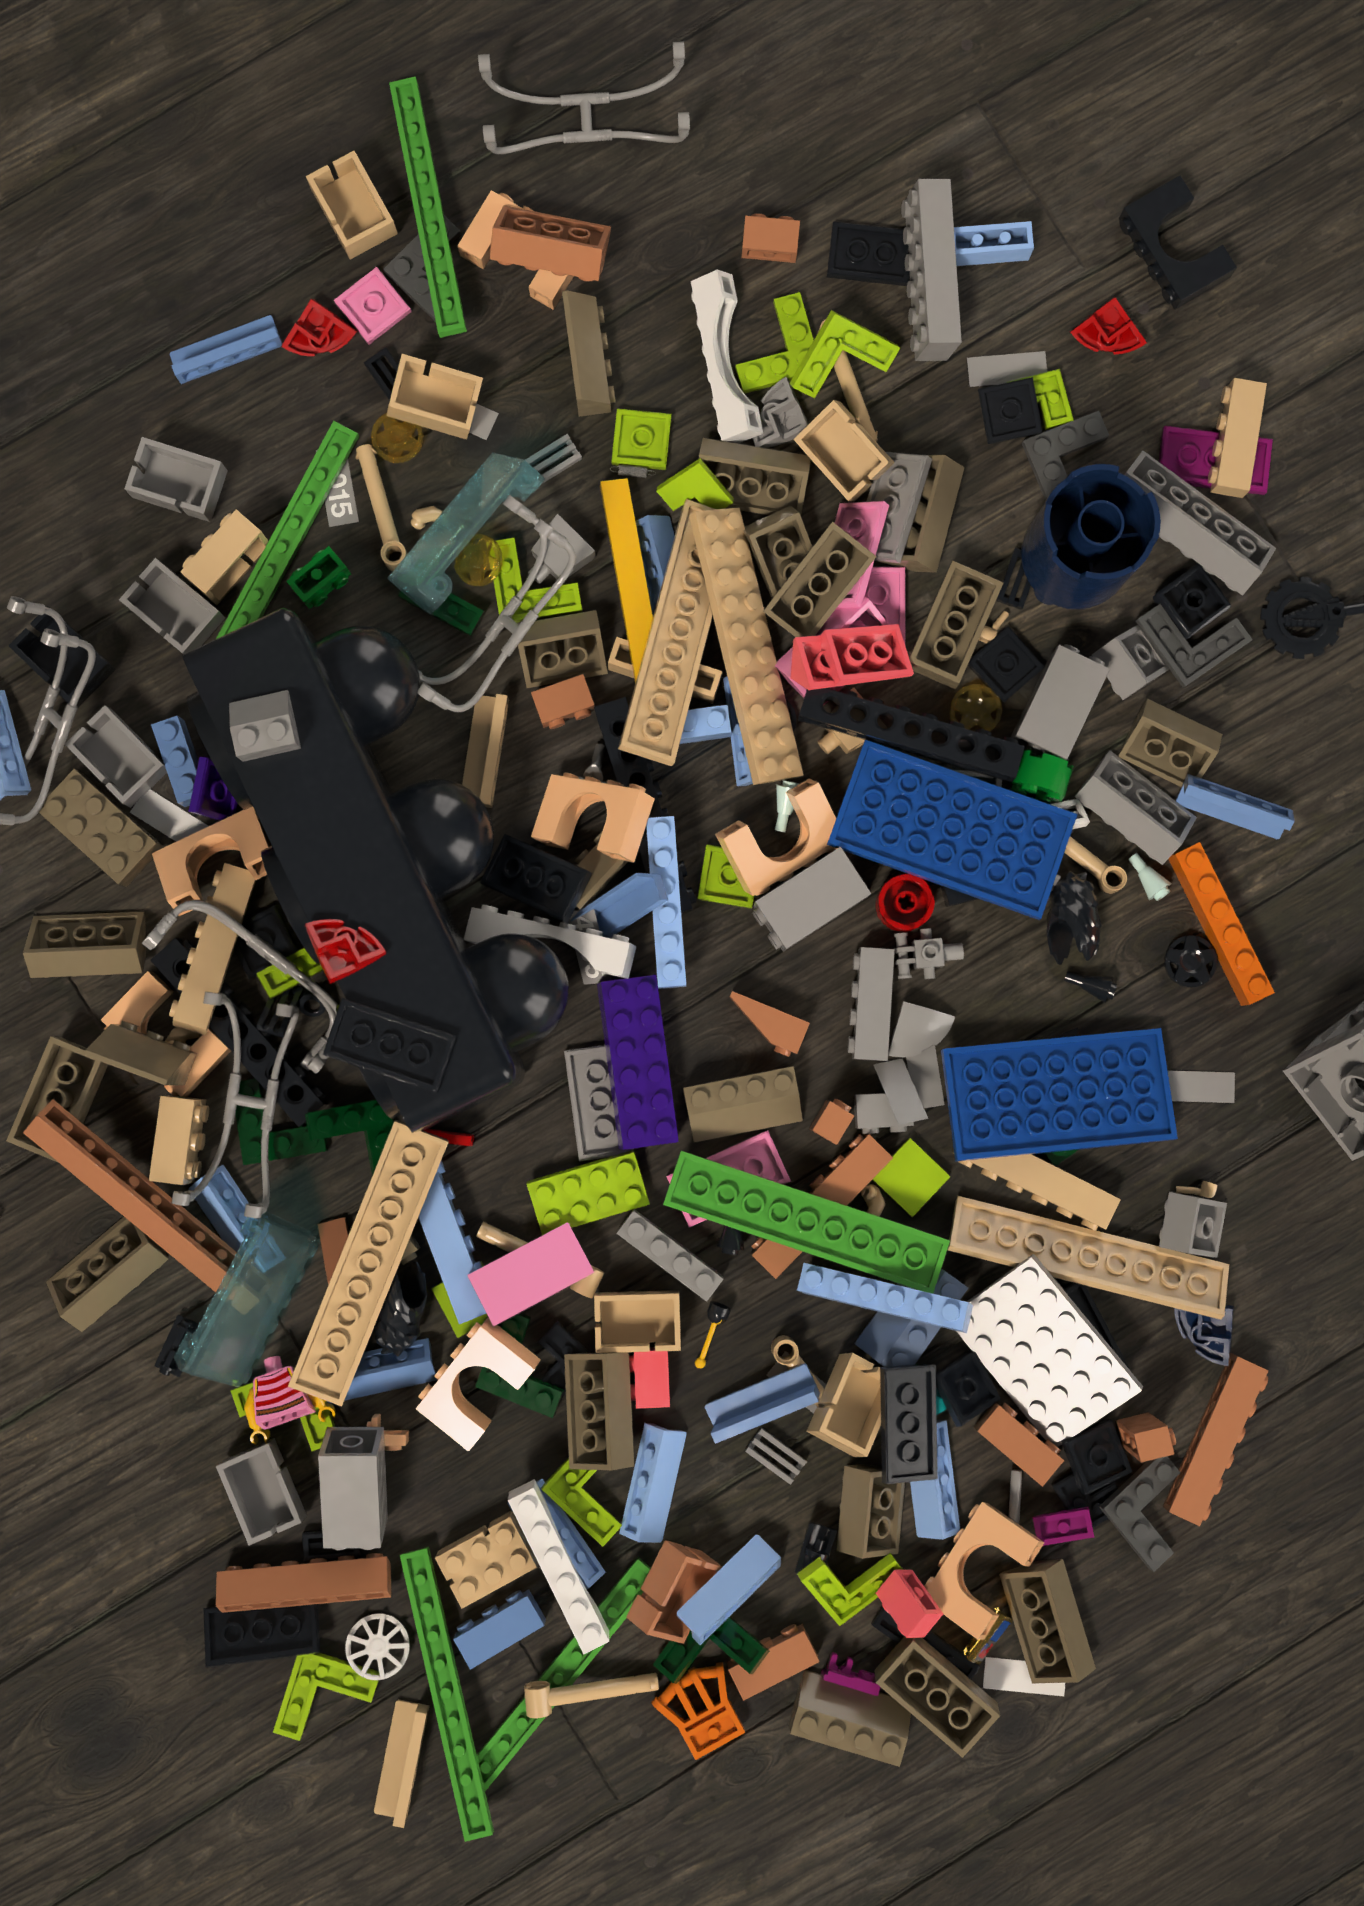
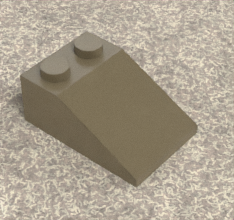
M791 505L745 526V530H743L748 540L750 553L772 599L812 549V544L800 513Z

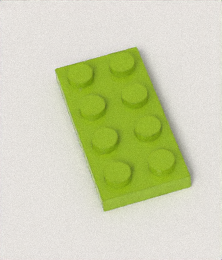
M634 1150L527 1181L528 1191L542 1236L567 1222L572 1228L650 1205Z

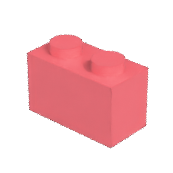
M650 1347V1352H634V1355L629 1356L630 1373L635 1372V1384H630L631 1401H636V1409L670 1407L668 1351H655V1347Z
M894 1570L876 1592V1595L882 1602V1607L891 1615L897 1624L898 1630L906 1638H924L943 1615V1612L913 1570Z

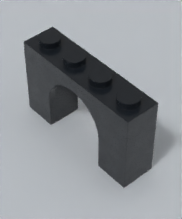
M1181 175L1126 206L1119 217L1122 231L1130 236L1134 243L1133 247L1136 254L1140 258L1143 257L1148 266L1147 269L1150 277L1154 281L1157 280L1162 288L1164 300L1168 304L1171 303L1174 310L1229 279L1237 269L1224 245L1190 262L1177 261L1169 257L1161 248L1158 240L1159 227L1187 210L1194 200Z

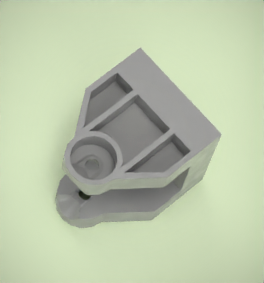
M1363 1001L1354 1010L1316 1037L1283 1070L1352 1161L1364 1156V1091L1355 1080V1078L1364 1081Z

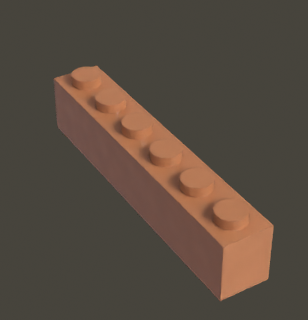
M859 1134L848 1145L851 1150L844 1157L839 1154L830 1163L829 1167L832 1170L825 1177L820 1174L810 1184L812 1190L809 1193L847 1206L893 1157L871 1135L866 1134L863 1137ZM758 1237L751 1245L754 1249L751 1255L775 1279L803 1252Z
M1230 1353L1229 1366H1224L1179 1468L1180 1474L1174 1479L1163 1504V1507L1168 1512L1198 1526L1201 1525L1202 1521L1207 1520L1211 1512V1500L1221 1490L1223 1484L1221 1478L1225 1468L1229 1469L1234 1460L1233 1450L1245 1435L1246 1429L1244 1425L1248 1417H1252L1256 1410L1257 1402L1255 1400L1259 1391L1262 1392L1268 1383V1376H1266L1268 1370Z
M380 1553L368 1554L364 1559H355L354 1556H341L338 1558V1561L327 1562V1559L317 1558L310 1560L308 1564H299L297 1561L282 1562V1566L271 1567L270 1564L261 1563L255 1564L253 1569L229 1566L225 1568V1571L217 1572L216 1607L222 1613L391 1597V1563L387 1556L383 1557V1554Z

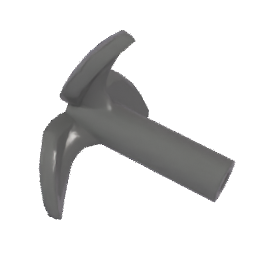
M595 745L592 763L585 770L583 778L579 777V779L584 780L585 776L600 780L601 783H607L603 782L601 771L606 751L605 745Z

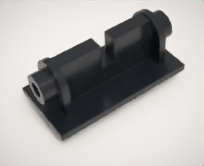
M179 1314L177 1315L154 1365L160 1368V1373L167 1376L171 1373L180 1378L203 1325Z

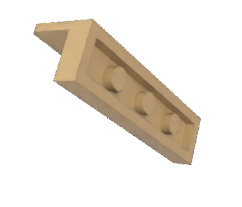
M496 694V697L482 696L475 704L462 785L475 793L488 808L493 807L509 705L508 696Z
M397 1700L395 1703L374 1808L375 1814L394 1817L393 1826L404 1828L408 1817L429 1711V1705L404 1700Z

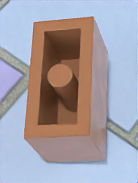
M763 214L745 216L742 258L796 263L800 221L788 216H781L778 219L767 218Z
M583 674L531 692L543 728L549 726L550 729H555L565 725V720L575 717L576 720H581L592 715L591 711L595 707Z
M834 1099L833 1102L826 1100L809 1129L837 1145L854 1118V1115L849 1113L851 1107L838 1099Z

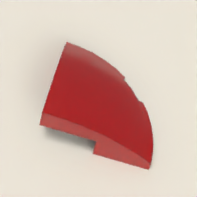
M1115 297L1070 331L1079 343L1095 352L1101 350L1113 352V354H1123L1134 351L1147 343Z
M312 298L281 347L303 356H315L317 353L328 351L332 353L346 345L357 331Z
M337 919L317 920L305 924L315 953L330 984L361 970L386 955L384 947L370 932L362 927H359L358 931L343 926V920Z

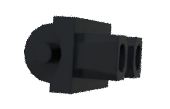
M809 1521L795 1567L796 1573H799L818 1557H821L827 1565L837 1532L836 1529Z

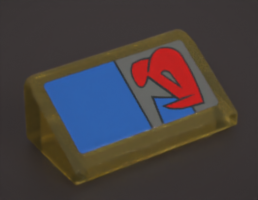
M998 1607L993 1611L999 1617L984 1640H977L973 1637L964 1649L966 1658L972 1663H982L1013 1621L1009 1615Z

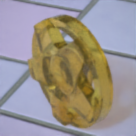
M387 413L377 419L372 428L371 441L375 451L381 458L391 463H403L411 460L419 453L422 447L423 432L421 426L405 421L399 423L395 418L386 416ZM383 423L385 430L377 434L380 425ZM416 428L418 431V441L412 437ZM379 447L387 448L388 455L383 453ZM404 451L410 452L409 454L402 456V453Z
M474 534L464 538L459 543L460 546L456 552L454 565L456 573L469 585L477 587L488 585L498 576L502 566V552L498 543L490 536L483 534ZM481 539L477 544L473 542L475 540ZM492 547L495 552V558L490 555ZM492 571L490 575L484 579L485 572ZM465 573L470 574V579L466 576Z
M972 684L963 687L954 695L950 704V717L952 721L958 722L955 716V711L962 714L960 723L965 725V729L970 730L975 725H979L984 730L990 732L1000 721L1002 705L999 697L989 687ZM968 691V697L966 699L959 698L963 693ZM982 691L986 692L991 697H983ZM997 709L995 721H993L990 713Z

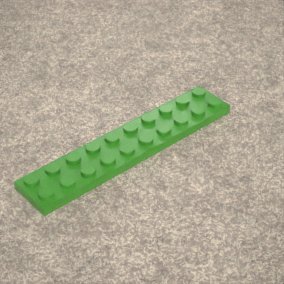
M684 1151L680 1152L663 1203L665 1206L932 1294L950 1243L948 1239Z

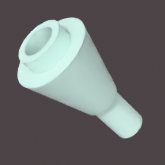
M783 780L782 785L776 784L778 812L775 826L776 831L786 832L789 815H791L794 809L786 792L799 785V783Z
M1138 853L1128 859L1139 873L1138 876L1149 900L1155 898L1156 901H1159L1170 892L1168 887L1172 883L1150 866H1147Z

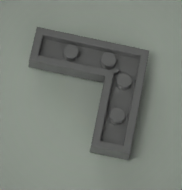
M444 215L451 245L461 235V232ZM418 234L383 270L393 282L436 322Z
M1099 411L1023 440L1022 446L1045 501L1057 485L1068 477L1060 457L1109 437Z
M1161 604L1135 621L1182 688L1253 640L1238 618H1235L1191 648Z
M1168 1456L1144 1463L1099 1506L1149 1570L1153 1572L1171 1557L1174 1552L1143 1515L1141 1510L1180 1474V1471Z

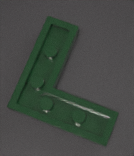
M438 524L398 596L400 599L472 637L485 614L484 611L438 586L463 538Z
M256 1079L240 1082L239 1094L263 1098L261 1084ZM237 1105L235 1116L243 1165L261 1163L263 1109ZM307 1126L269 1133L268 1161L328 1151L326 1138L314 1141L309 1140Z
M377 1100L305 1113L310 1141L364 1131L373 1176L393 1126V1120L386 1115Z
M518 1313L499 1323L498 1326L522 1344L531 1317ZM483 1366L475 1386L551 1418L556 1415L564 1389L529 1376L517 1390L496 1372Z
M730 1616L701 1645L692 1638L691 1630L684 1644L670 1640L653 1663V1666L672 1683L677 1684L709 1639L749 1674H754L770 1651Z

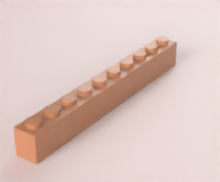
M54 1099L47 1104L23 1132L242 1315L260 1299L272 1281L185 1208L181 1205L172 1204V1198L155 1183L149 1181V1178Z

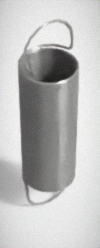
M618 465V475L646 478L648 471H651L648 470V467Z

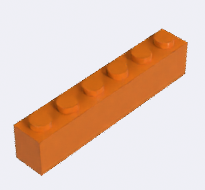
M1199 842L1173 854L1168 860L1210 944L1216 951L1217 958L1240 1005H1251L1275 993L1201 843Z

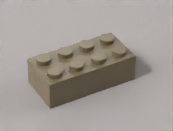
M952 561L910 654L909 659L913 671L956 689L974 652L1003 582Z
M73 769L46 798L39 811L45 819L117 884L125 887L153 859L152 853L164 847L85 774L76 769Z
M50 1036L6 1141L56 1161L23 1132L52 1099L83 1124L108 1064L85 1056L86 1047L62 1037Z
M904 1636L875 1669L876 1684L962 1758L1000 1717L998 1703L923 1638H906Z

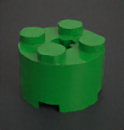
M1024 750L1017 776L1010 783L1012 785L1010 791L1022 795L1027 793L1036 795V800L1051 804L1052 801L1062 802V799L1065 798L1074 766L1068 765L1067 760L1043 753L1042 756L1037 755L1034 757L1030 756V750Z

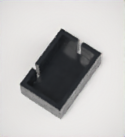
M47 614L38 615L30 623L42 634L44 629H52L60 633L55 619ZM64 620L68 635L77 636L79 639L86 641ZM25 628L9 647L44 681L52 685L57 670L61 645L57 647L45 645L40 641L42 634L38 637ZM79 646L77 648L68 647L66 663L59 685V695L68 703L71 701L88 661V651ZM96 650L95 664L76 705L78 708L116 670Z

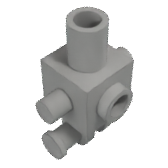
M931 928L920 929L921 940L912 941V946L910 947L907 944L908 933L894 934L897 948H894V953H898V960H895V965H898L899 969L898 979L912 978L909 964H913L914 969H924V979L936 978L935 968L945 966L944 961L961 960L964 958L962 943L943 944L942 938L932 939ZM908 952H912L913 958L908 959Z

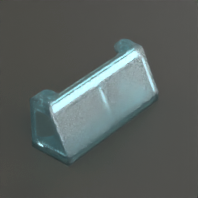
M492 452L387 579L431 615L441 606L452 591V581L444 571L498 506L506 500L508 495H511L513 498L518 497L524 502L538 489L545 478L523 459Z

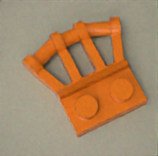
M723 1662L716 1663V1666L690 1668L688 1673L682 1676L677 1684L671 1682L659 1697L656 1696L651 1702L661 1714L678 1727L695 1760L745 1733V1729L727 1697ZM718 1677L720 1701L714 1704L702 1679ZM693 1683L707 1707L696 1713L684 1688ZM676 1694L689 1716L686 1720H683L667 1706Z

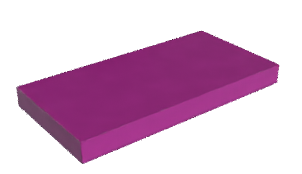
M1164 426L1162 428L1158 462L1191 486L1211 488L1212 483H1208L1210 468L1215 466L1216 457L1212 456V450L1215 440H1219L1220 432ZM1258 437L1251 486L1248 493L1260 495L1267 493L1273 439Z

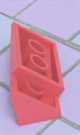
M899 624L824 630L818 636L795 637L793 640L790 678L807 690L910 677L914 674Z

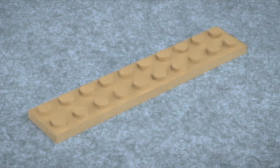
M688 499L685 500L682 507L618 747L619 750L669 766H673L675 763L713 615L689 515L695 511L717 509Z
M740 508L695 511L689 517L753 785L803 776V770L779 670L775 667L777 661L766 615L763 612L764 607L748 540L743 531L745 527Z
M398 1120L394 1121L288 1387L339 1406L343 1405L449 1140L424 1130L412 1133L406 1123Z
M958 1196L955 1201L948 1251L1011 1267H1016L1034 1254L1054 1278L1220 1320L1225 1316L1229 1264Z

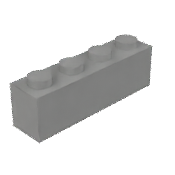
M861 947L859 952L853 955V970H857V981H852L851 997L856 998L855 1009H850L849 1025H854L853 1037H848L847 1048L848 1053H852V1059L888 1061L895 949Z
M633 1209L616 1233L706 1302L724 1279L720 1273L635 1209Z

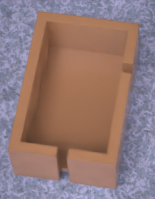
M665 1540L641 1587L643 1593L642 1595H637L626 1618L647 1635L684 1644L690 1629L677 1616V1611L722 1566L701 1550L687 1546L684 1547L681 1544Z

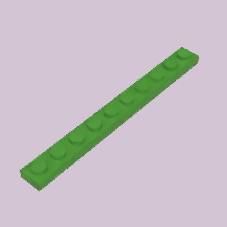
M416 76L390 82L389 85L438 334L442 338L467 332L418 82Z
M333 421L216 639L262 618L359 438L358 433Z
M426 1547L400 1554V1559L464 1841L491 1836L494 1833V1828L430 1549Z
M639 1557L636 1558L597 1606L609 1629V1639L626 1619L637 1595H642L643 1593L641 1587L651 1567ZM573 1636L537 1681L549 1682L550 1688L572 1685L604 1645L583 1654L575 1636ZM525 1696L477 1753L485 1791L545 1719V1717H527Z

